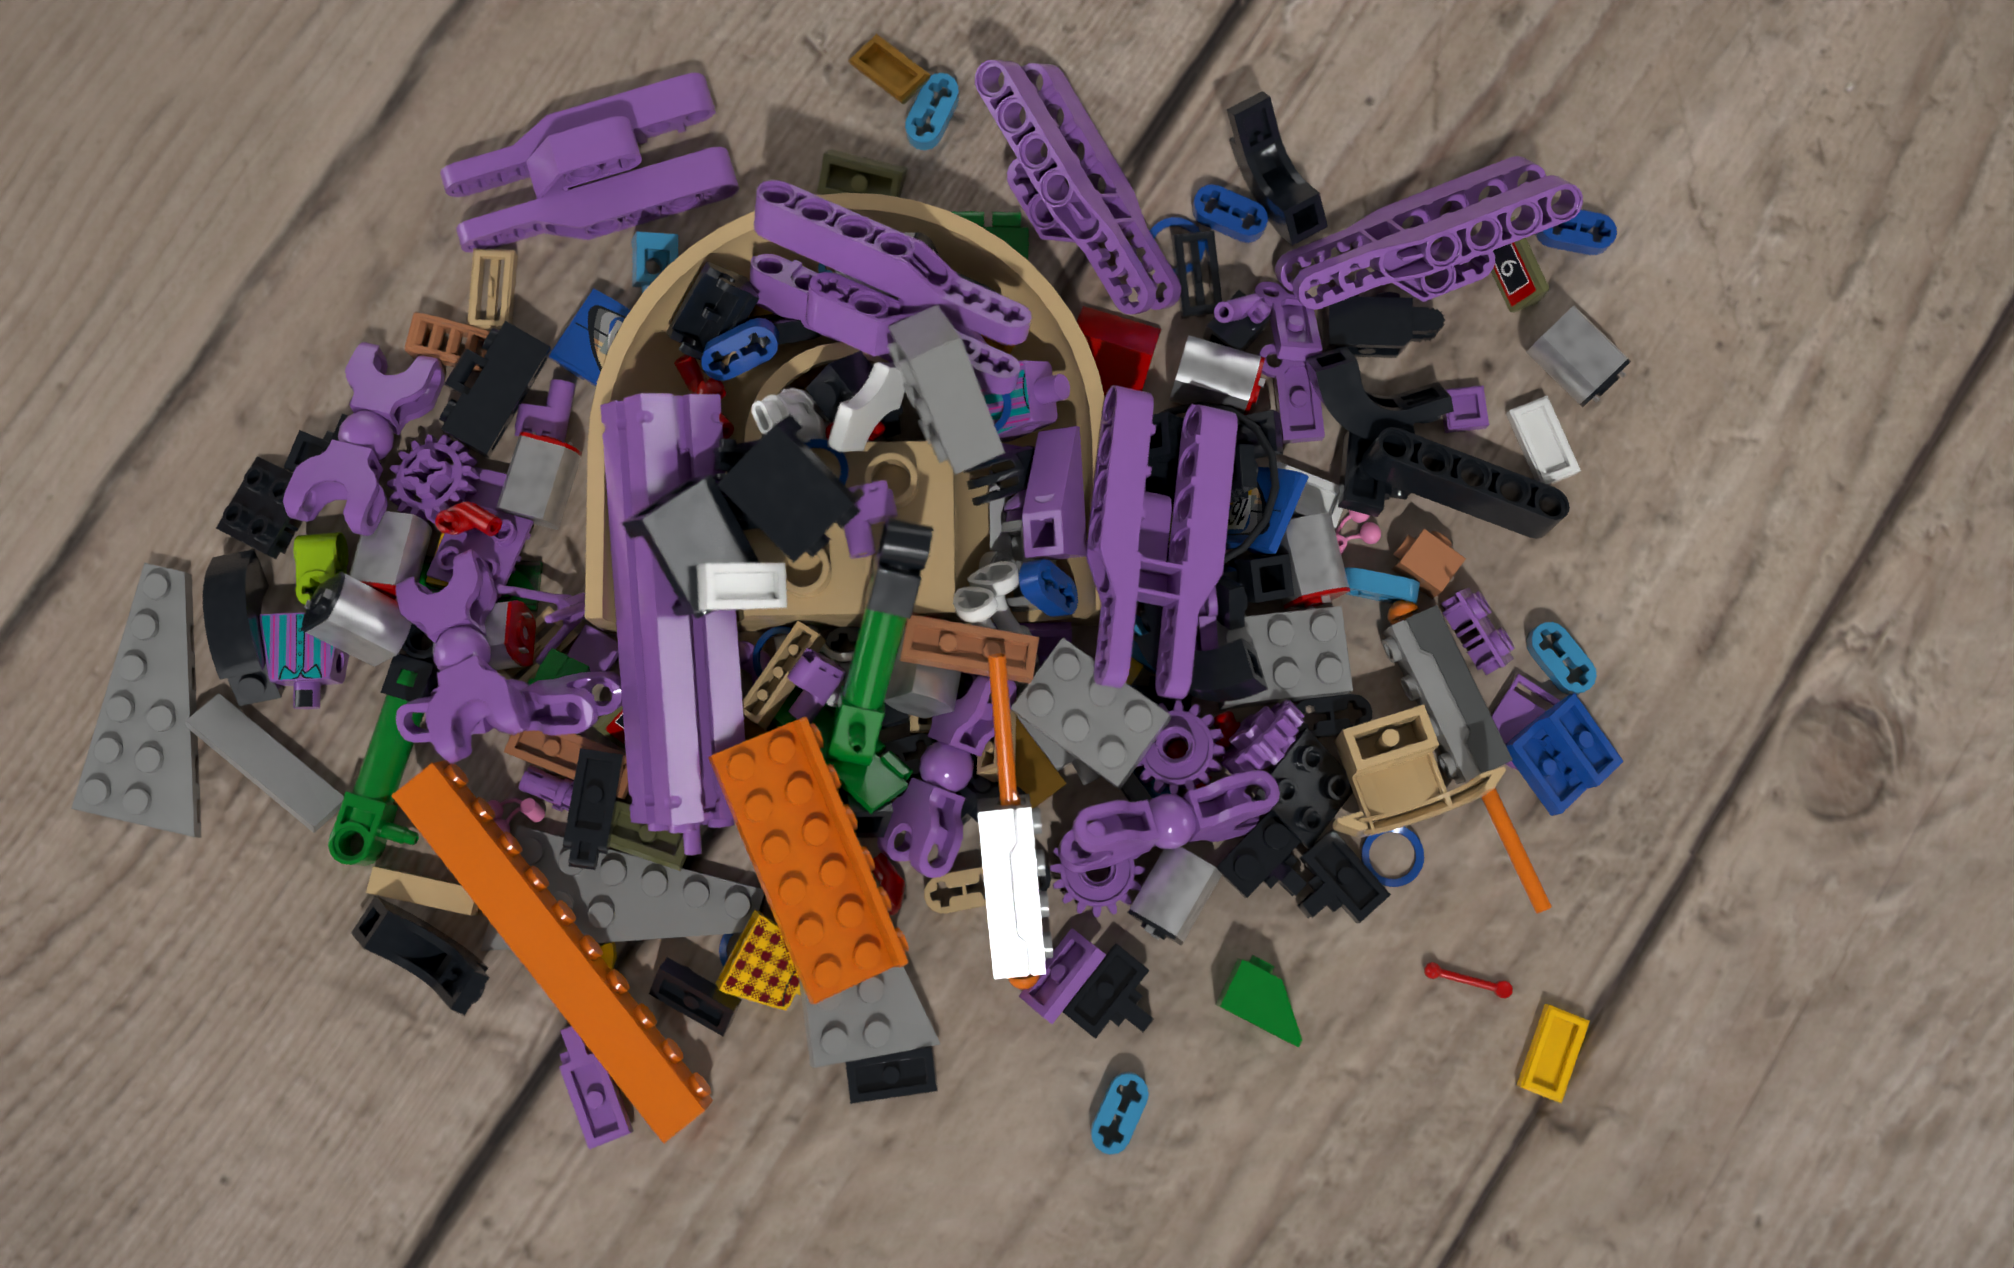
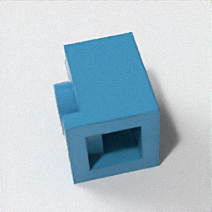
M638 231L631 239L632 287H642L643 293L660 273L678 258V234ZM655 261L658 263L660 272L658 274L649 273L646 269V262Z

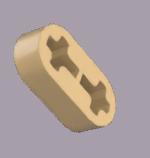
M983 867L947 873L944 876L932 878L924 889V899L927 906L937 913H952L987 906L982 892L968 894L966 888L967 885L980 882L979 875L984 873ZM945 882L947 888L962 887L963 895L949 898V906L942 907L940 901L932 900L931 892L938 890L937 883Z

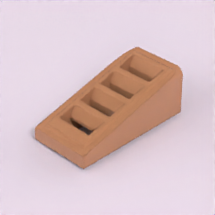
M414 312L405 343V351L413 359L424 355L440 359L442 365L455 367L461 357L457 354L462 337L467 338L465 348L475 353L478 340L485 341L490 331L433 315ZM430 330H432L428 347H426ZM444 333L450 335L446 350L443 352L440 351ZM484 349L481 354V357L483 358L487 352ZM475 366L473 369L474 372L479 373L483 370L478 366Z

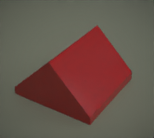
M1083 306L1077 323L1088 342L1099 371L1104 397H1106L1109 388L1113 385L1143 391L1161 329Z

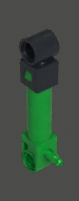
M892 517L886 518L866 592L867 604L845 686L842 685L830 727L826 748V758L868 767L872 762L885 714V697L907 618L912 616L922 580L921 571L924 570L929 556L933 528L931 526Z
M413 623L402 646L408 656L398 653L392 658L380 692L386 694L353 792H345L335 824L329 836V852L341 864L367 866L380 859L385 850L387 840L400 844L415 845L419 839L417 832L409 830L408 827L393 823L399 806L393 804L395 800L391 796L399 789L414 746V742L405 740L397 728V710L414 699L431 697L433 689L439 687L437 673L440 671L434 662L433 645L427 650L421 649L420 642L425 633ZM413 712L412 720L416 726L420 727L425 712ZM360 833L364 840V846L360 853L354 855L350 848L351 839L354 835Z

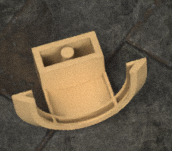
M1425 705L1344 729L1335 739V744L1360 812L1336 819L1332 827L1333 830L1350 836L1366 837L1435 817L1468 804L1489 793L1495 788L1505 773L1506 768L1503 766L1481 773L1470 782L1447 792L1433 755V751L1439 746V742Z

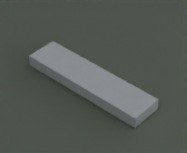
M218 693L185 720L186 727L313 833L340 810L344 798L342 794L221 694Z

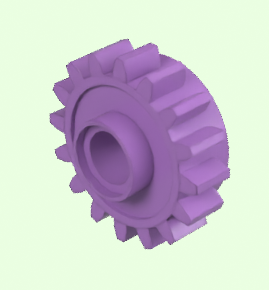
M1179 700L1175 703L1174 711H1168L1166 706L1160 703L1159 707L1170 714L1171 720L1135 768H1145L1139 778L1145 784L1155 779L1154 790L1159 794L1166 787H1169L1171 794L1178 796L1181 789L1195 790L1196 785L1201 782L1206 786L1212 784L1208 777L1210 772H1221L1222 770L1220 764L1216 762V757L1226 755L1225 748L1215 743L1224 737L1221 729L1209 730L1215 722L1213 716L1208 714L1200 719L1201 709L1196 704L1190 708L1189 712H1186L1183 703ZM1176 740L1188 742V751L1182 758L1171 759L1167 756V749L1172 742Z
M1078 842L1071 844V851L1079 858H1088L1093 853L1086 852L1079 846ZM1055 848L1053 853L1059 857L1058 848ZM1142 854L1108 866V876L1102 882L1090 880L1085 872H1072L1062 862L1050 866V871L1060 873L1061 877L1060 880L1053 884V888L1059 889L1064 887L1067 893L1064 895L1062 902L1066 904L1073 899L1078 901L1076 912L1079 914L1085 910L1086 906H1092L1094 917L1100 916L1102 906H1107L1112 915L1116 914L1117 906L1115 902L1120 900L1122 903L1130 905L1132 901L1127 894L1128 890L1140 891L1142 888L1138 882L1134 881V875L1145 873V868L1135 866L1134 859Z

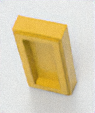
M1545 1004L1516 1086L1562 1103L1590 1021Z

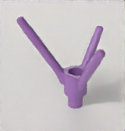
M496 586L497 593L555 603L558 606L557 611L545 616V622L552 623L563 620V626L536 658V663L539 665L542 664L551 648L556 649L566 636L581 623V620L585 619V593L571 596L569 594H553L514 586Z

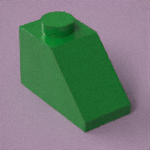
M1251 955L1249 961L1237 958L1215 1005L1299 1048L1302 1037L1283 980L1272 974L1275 966L1254 955Z

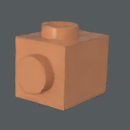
M1423 529L1415 538L1408 534L1393 554L1399 560L1391 570L1401 577L1420 582L1419 590L1433 599L1444 590L1466 558L1451 548L1453 544L1447 537L1437 531L1428 532L1426 529Z

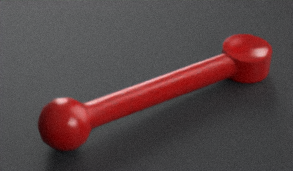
M1435 962L1428 963L1424 968V973L1429 979L1441 977L1494 991L1495 995L1500 998H1508L1513 992L1512 985L1507 981L1500 980L1496 983L1441 969Z

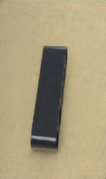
M1390 427L1384 429L1362 456L1364 471L1375 480L1529 538H1543L1568 515L1570 510L1567 497L1562 491L1553 486L1400 428Z

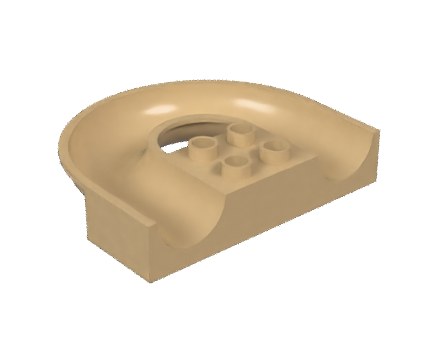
M837 193L816 195L901 233L920 232L927 235L935 245L939 257L953 271L995 290L998 294L1028 308L1032 316L1028 336L1025 341L1014 346L1010 355L1015 357L1017 361H1049L1052 366L1053 375L1063 374L1068 379L1070 394L1066 400L1056 402L1058 418L1055 423L1016 440L1001 443L1021 447L1036 446L1038 432L1074 426L1080 427L1086 534L1088 541L1102 409L1105 397L1099 371L1088 342L1072 312L1054 287L1026 258L1005 241L976 223L945 209L911 199L882 194ZM755 211L719 227L689 247L660 273L642 293L624 319L608 350L597 380L590 412L587 446L585 619L607 634H617L602 435L605 431V426L601 421L600 405L616 400L624 401V398L639 393L673 394V396L691 394L674 364L678 358L686 355L679 350L682 343L669 338L666 331L707 261L747 277L748 280L750 279V266L753 255L756 257L762 254L778 255L792 262L798 260L802 262L803 267L818 273L819 262L759 236L754 230ZM827 266V270H830L833 273H835V269H832ZM823 335L810 340L779 344L774 357L767 362L732 379L721 381L726 391V396L721 399V412L734 426V432L728 439L736 440V444L760 440L763 434L759 430L751 411L754 402L762 401L769 395L781 394L783 389H786L788 385L807 371L861 350L843 342L834 341ZM736 351L724 357L722 362L725 366H728L730 357L733 354H735ZM861 351L870 363L888 362L879 356H872ZM696 359L702 371L704 372L703 367L701 365V360ZM704 372L707 380H709L711 377ZM927 441L867 442L864 451L843 452L849 467L848 479L845 485L847 488L886 480L888 489L893 491L898 513L896 519L923 524L933 528L930 552L925 568L921 571L922 580L912 615L931 616L971 625L970 622L964 621L958 616L953 605L954 594L960 588L970 587L968 578L972 573L979 570L982 556L993 550H990L989 502L979 506L973 505L972 502L973 497L989 492V485L969 490L967 481L988 475L989 470L992 471V465L984 469L967 473L963 471L955 475L947 460L939 463L931 444L928 445ZM820 448L810 449L840 478L841 469L839 461L831 452ZM885 522L870 525L876 553L871 556L851 559L844 528L841 529L835 523L825 533L831 539L827 545L813 558L804 553L794 563L761 529L744 530L743 532L760 563H785L787 608L737 609V632L768 631L778 626L793 628L797 621L806 626L813 625L818 627V630L861 627L867 604L866 592ZM1086 557L1056 560V566L1070 576L1076 585L1078 605L1075 613L1050 617L1041 610L1011 611L1018 623L1071 622V626H1099L1101 600ZM1013 590L1005 594L1006 599L1014 598Z

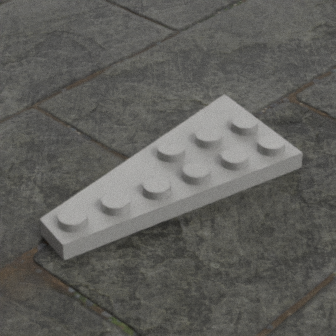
M144 563L71 809L202 838L201 823L197 822V800H200V784L196 783L195 758L198 756V736L186 727L185 721L197 711L196 690L192 689V668H195V652L191 651L190 627L194 624L191 574Z
M519 825L516 828L514 837L522 847V852L520 853L530 867L536 866L542 871L549 882L547 889L557 901H564L572 909L576 916L574 923L583 935L588 934L592 936L597 943L742 933L754 909L759 912L762 910L765 894L761 888L684 868L681 871H677L609 849L607 854L599 853L596 870L569 867L571 849L563 848L564 837ZM489 921L481 951L511 949Z
M904 966L888 969L817 1004H810L799 978L810 1067H822L940 1045Z

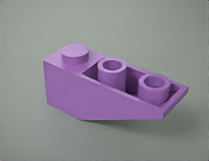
M1079 426L1038 432L1022 512L1025 558L1058 560L1086 557L1087 534Z

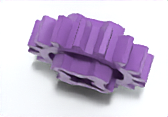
M430 434L426 437L425 445H421L414 440L411 442L413 450L411 453L408 454L404 451L398 453L403 461L401 465H391L390 470L397 474L395 479L387 481V486L395 491L389 498L390 501L399 506L397 509L399 512L414 514L426 522L430 520L435 524V517L440 511L466 502L464 498L467 494L474 495L477 493L478 490L470 484L471 481L480 478V473L472 468L477 464L476 458L469 454V450L458 440L454 442L447 435H442L438 441ZM445 457L451 458L454 465L447 463ZM416 494L418 497H420L422 499V503L416 502L413 495Z
M1286 699L1281 704L1276 703L1271 709L1265 706L1259 712L1253 715L1250 714L1240 723V727L1229 738L1231 746L1228 748L1229 750L1226 752V755L1222 756L1221 764L1231 775L1250 772L1254 769L1262 771L1271 764L1275 765L1285 756L1284 753L1289 746L1296 741L1294 735L1299 731L1297 728L1304 722L1302 719L1304 717L1303 713L1291 701Z

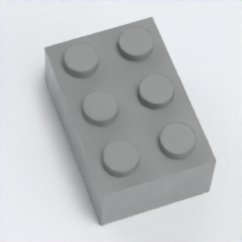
M935 305L888 326L894 340L893 343L887 345L896 368L903 375L905 380L903 386L906 394L920 417V420H918L919 426L928 445L931 444L939 463L947 460L956 475L1005 453L961 337L939 306Z
M1342 606L1246 616L1245 627L1228 630L1217 621L1218 647L1240 638L1244 639L1256 650L1268 690L1244 699L1218 702L1219 710L1281 704L1286 699L1291 702H1299L1312 698L1347 695L1353 691Z
M1062 638L1035 674L1031 684L1026 686L1015 701L1011 710L1120 790L1154 744L1158 735L1170 722V714L1127 683L1120 689L1097 685L1094 679L1095 660Z

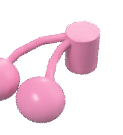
M1349 510V515L1342 520L1335 532L1341 555L1347 546V541L1359 538L1367 544H1375L1380 540L1381 530L1373 522L1363 524L1360 528V534L1348 537L1339 535L1340 530L1349 519L1356 523H1363L1368 520L1370 515Z
M514 798L506 799L502 802L496 800L487 802L495 812L493 820L503 832L507 831L510 833L509 823L519 811L533 823L540 822L545 816V810L532 798H527L523 801ZM514 802L520 804V807H517L506 820L500 819L503 815V805Z

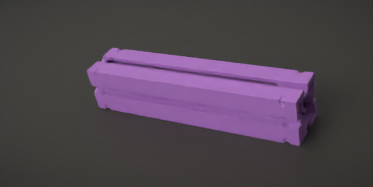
M639 393L624 398V401L616 400L600 405L601 421L605 426V431L602 435L629 795L632 797L630 816L631 823L648 824V831L669 830V833H683L684 855H696L702 853L700 825H708L709 828L735 825L708 756L745 742L736 610H714L700 618H694L693 615L676 616L672 607L680 601L643 537L630 539L622 522L691 478L726 473L714 470V448L718 447V440L723 439V427L719 421L721 400L720 395L717 394L673 396V394Z

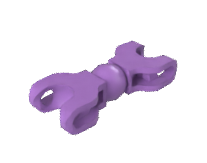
M362 342L357 346L345 368L346 379L354 392L349 404L353 414L349 415L340 425L339 441L332 440L326 451L305 460L296 467L283 498L284 507L289 518L309 522L316 518L326 504L335 500H346L343 514L352 532L364 536H370L375 532L388 506L385 492L379 485V478L383 471L379 460L385 458L393 448L394 434L400 435L406 423L424 416L434 408L445 379L440 359L424 355L417 356L406 371L398 375H385L388 365L380 346Z
M472 549L453 558V577L448 586L438 593H432L426 586L416 582L414 576L399 582L396 585V595L401 615L415 624L428 638L436 643L434 647V662L440 671L437 673L439 687L437 693L431 699L425 714L430 737L436 751L451 764L468 757L472 753L471 734L477 723L487 716L493 715L494 720L500 726L510 730L513 735L528 729L531 726V719L525 695L488 665L491 660V647L484 637L487 636L485 621L495 605L497 590L487 563Z
M583 672L555 679L538 680L531 685L520 680H507L525 695L531 726L524 731H542V733L547 735L581 733L597 722L598 716L610 714L622 706L620 676L615 672ZM602 684L608 687L612 693L611 701H595L592 694L594 686ZM438 687L433 689L431 697L417 698L398 708L396 724L401 736L405 740L414 743L432 742L429 730L416 726L412 716L413 712L427 711L428 705L437 693ZM492 715L485 717L477 723L472 734L487 733L494 728L503 733L512 734V732L500 726Z
M961 672L964 676V684L960 692H957L954 711L932 717V725L927 737L935 739L937 742L928 746L921 756L919 772L922 781L911 778L905 793L892 803L893 814L884 837L877 839L878 848L884 856L893 861H910L912 867L926 877L937 878L946 875L953 866L963 840L961 809L965 797L955 793L965 788L972 777L974 763L970 753L981 757L986 744L991 738L995 737L992 702L987 703L991 691L989 676ZM1008 680L1010 711H1012L1011 707L1016 699L1017 687L1014 681ZM906 831L902 845L895 848L894 840L896 835ZM935 843L938 848V856L934 862L929 864L928 854Z
M1255 770L1231 775L1208 786L1190 790L1183 798L1175 794H1162L1151 799L1149 802L1148 800L1140 802L1111 801L1090 806L1079 813L1073 822V829L1068 831L1061 840L1058 848L1059 858L1068 870L1081 873L1105 868L1129 857L1147 853L1154 845L1160 849H1175L1187 842L1191 843L1200 840L1218 842L1243 836L1257 825L1260 815L1269 812L1278 802L1280 796L1279 786L1268 772ZM1249 785L1261 787L1265 792V800L1252 802V798L1244 793L1246 787ZM1095 820L1094 822L1087 824L1088 821ZM1078 842L1079 846L1086 852L1093 853L1088 858H1079L1071 851V844Z

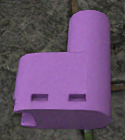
M553 379L550 381L546 406L519 404L514 436H519L520 432L531 434L535 432L538 436L553 437L565 443L575 384Z
M886 480L848 488L852 492L860 488L865 493L856 503L861 511L844 527L851 559L864 558L876 553L871 524L885 522L887 517H898L893 491L888 489Z
M807 648L787 675L791 682L803 689L789 709L790 714L796 719L806 716L809 724H811L846 676L847 671L831 659Z

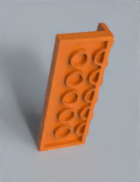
M805 716L708 756L808 1000L810 1004H817L888 969L908 964L905 952L909 948L903 932L899 927L894 928L888 912L891 911L892 907L886 891L881 886L877 887L871 871L875 869L872 856L866 846L860 847L854 830L858 828L855 815L847 804L843 806L837 789L841 787L838 774L831 764L826 765L820 748L824 746L821 733L814 723L809 724Z

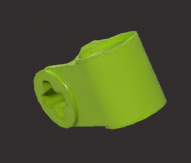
M342 532L298 535L295 538L293 548L296 564L295 591L298 600L305 605L307 600H311L321 583L339 572L347 574L348 545Z

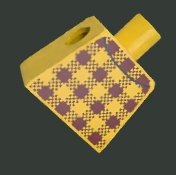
M754 909L715 983L718 989L724 993L777 1009L787 1010L796 994L801 996L799 976L778 925Z

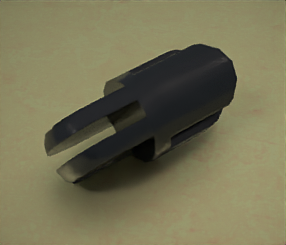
M1025 446L1005 451L1001 455L965 470L964 473L992 465L993 473L967 481L968 488L971 490L996 483L1000 488L973 497V505L979 506L1026 490L1035 446Z

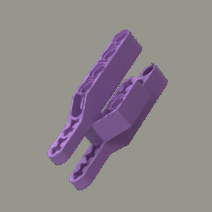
M987 60L981 63L975 74V86L1017 156V159L1013 160L1009 165L1007 181L1039 237L1044 240L1076 243L1085 253L1114 304L1121 312L1125 314H1139L1149 309L1161 310L1174 306L1180 298V282L1148 230L1133 188L1063 72L1052 64L1028 63L1025 66H1020L1013 61ZM1003 72L1004 84L1000 89L998 78L1000 73ZM1041 74L1043 86L1039 91L1037 88V78ZM1022 107H1024L1026 112V119L1023 125L1019 115ZM1060 108H1062L1064 113V120L1061 126L1057 121V113ZM1081 142L1085 148L1082 160L1079 159L1077 150ZM1043 143L1047 146V157L1041 156ZM1101 176L1106 183L1104 194H1100L1098 191V182ZM1134 235V238L1131 240L1133 245H1130L1126 238ZM1105 242L1106 248L1100 249L1097 243ZM1136 249H1145L1146 253L1142 256L1143 263L1138 259ZM1110 252H1113L1116 257L1115 262L1117 266H1108L1107 261L1111 257ZM1155 270V273L1152 275L1154 280H1151L1147 273ZM1126 275L1128 277L1126 279L1128 284H1121L1118 277ZM1165 283L1167 289L1163 292L1164 297L1156 298L1157 284ZM1131 288H1134L1138 294L1137 302L1129 301L1128 297L1132 294Z
M688 73L546 115L514 145L445 166L440 174L445 192L451 197L469 196L531 177L537 198L536 200L460 223L456 231L462 250L473 253V249H493L543 233L591 240L715 203L735 195L739 191V186L728 150L723 147L707 148L572 188L573 186L624 172L638 166L642 161L637 141L639 144L647 143V138L677 130L678 133L686 131L685 127L704 122L716 114L705 76L700 73Z
M1520 156L1510 157L1379 208L1345 230L1288 251L1277 261L1275 275L1285 288L1293 291L1297 300L1305 307L1313 310L1327 307L1370 289L1390 283L1395 284L1420 301L1425 302L1488 276L1495 265L1493 250L1573 219L1581 210L1583 195L1578 187L1555 175L1546 176L1544 169L1530 160ZM1528 171L1526 181L1517 187L1519 177ZM1487 186H1490L1488 196L1479 202L1480 192ZM1561 190L1560 199L1551 206L1552 197ZM1452 201L1449 212L1440 217L1443 205ZM1521 206L1520 215L1517 219L1511 221L1512 212ZM1413 216L1414 220L1411 227L1403 229V222L1408 217ZM1482 221L1480 231L1474 236L1470 235L1474 225ZM1442 237L1441 242L1432 245L1436 239ZM1350 243H1352L1353 250L1348 251L1350 250ZM1336 248L1340 252H1344L1336 257L1328 259L1329 257H1331V249ZM1314 258L1315 265L1310 266L1311 259ZM1296 262L1301 267H1306L1299 271L1295 279L1287 275L1292 272V264ZM1370 266L1375 271L1370 273L1367 269L1364 268ZM1362 269L1356 273L1357 279L1353 282L1345 277L1350 272ZM1434 274L1429 279H1425V276ZM1334 279L1337 286L1330 288L1326 283ZM1324 284L1317 288L1318 295L1314 297L1305 292L1312 287Z
M769 180L758 186L756 190L754 230L759 236L900 299L897 301L832 272L817 273L803 267L802 262L798 260L792 262L778 255L762 254L756 257L753 255L750 266L749 282L759 297L757 306L785 319L801 320L804 327L834 341L848 344L872 356H879L888 362H893L887 345L894 342L888 326L935 305L939 306L948 320L1000 343L1016 345L1026 340L1032 319L1031 312L1027 307L961 278L924 242L789 183ZM957 331L963 342L979 387L993 394L1004 395L1011 393L1016 388L1020 372V364L1017 359L1004 351Z
M1113 385L1106 394L1102 409L1086 559L1101 600L1094 679L1097 685L1119 689L1123 687L1130 668L1137 601L1163 606L1156 670V692L1158 696L1182 700L1187 695L1191 685L1198 612L1223 574L1237 436V416L1234 412L1199 404H1191L1185 413L1181 432L1168 562H1166L1172 512L1171 498L1166 495L1145 491L1146 478L1151 474V467L1147 466L1150 436L1155 434L1156 425L1152 424L1153 395Z

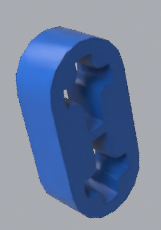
M1214 184L1205 185L1195 194L1192 212L1196 221L1203 226L1245 243L1254 242L1263 235L1267 226L1268 215L1265 208L1258 202ZM1211 198L1218 200L1217 208L1219 209L1215 208L1212 213L1204 211L1205 203H1208ZM1248 214L1255 217L1254 224H1256L1252 225L1249 230L1242 227V219H1245Z
M1580 210L1573 219L1558 225V227L1563 228L1558 235L1553 234V227L1535 234L1541 244L1550 248L1586 255H1599L1604 253L1615 241L1617 227L1614 221L1607 215ZM1593 227H1597L1598 234L1604 236L1599 242L1593 241V234L1587 233Z
M756 318L713 338L707 343L703 351L701 365L704 372L715 380L725 381L767 362L777 352L779 344L778 329L772 322ZM753 333H756L760 338L768 337L765 348H762L759 343H755L747 348L745 346L751 343ZM716 351L722 356L736 351L730 357L728 366H725L721 361L713 362Z
M1047 559L1028 561L1021 565L1019 585L1023 596L1050 617L1075 613L1078 605V593L1076 585L1070 576Z

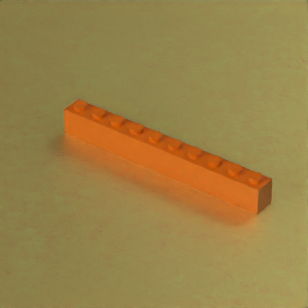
M447 760L431 763L391 796L664 1144L701 1115L713 1102L709 1095L711 1089L708 1083L699 1073L694 1072L692 1074L682 1061L684 1055L677 1043L671 1038L665 1039L656 1028L657 1020L652 1011L643 1003L638 1005L628 992L630 986L626 978L617 969L611 970L601 957L603 951L597 941L588 934L583 935L574 923L576 916L572 909L564 901H557L547 889L549 882L542 871L536 866L530 867L520 854L522 847L511 833L503 832L493 820L495 812L483 798H476L466 784L469 783V780L463 770L455 763L449 764Z

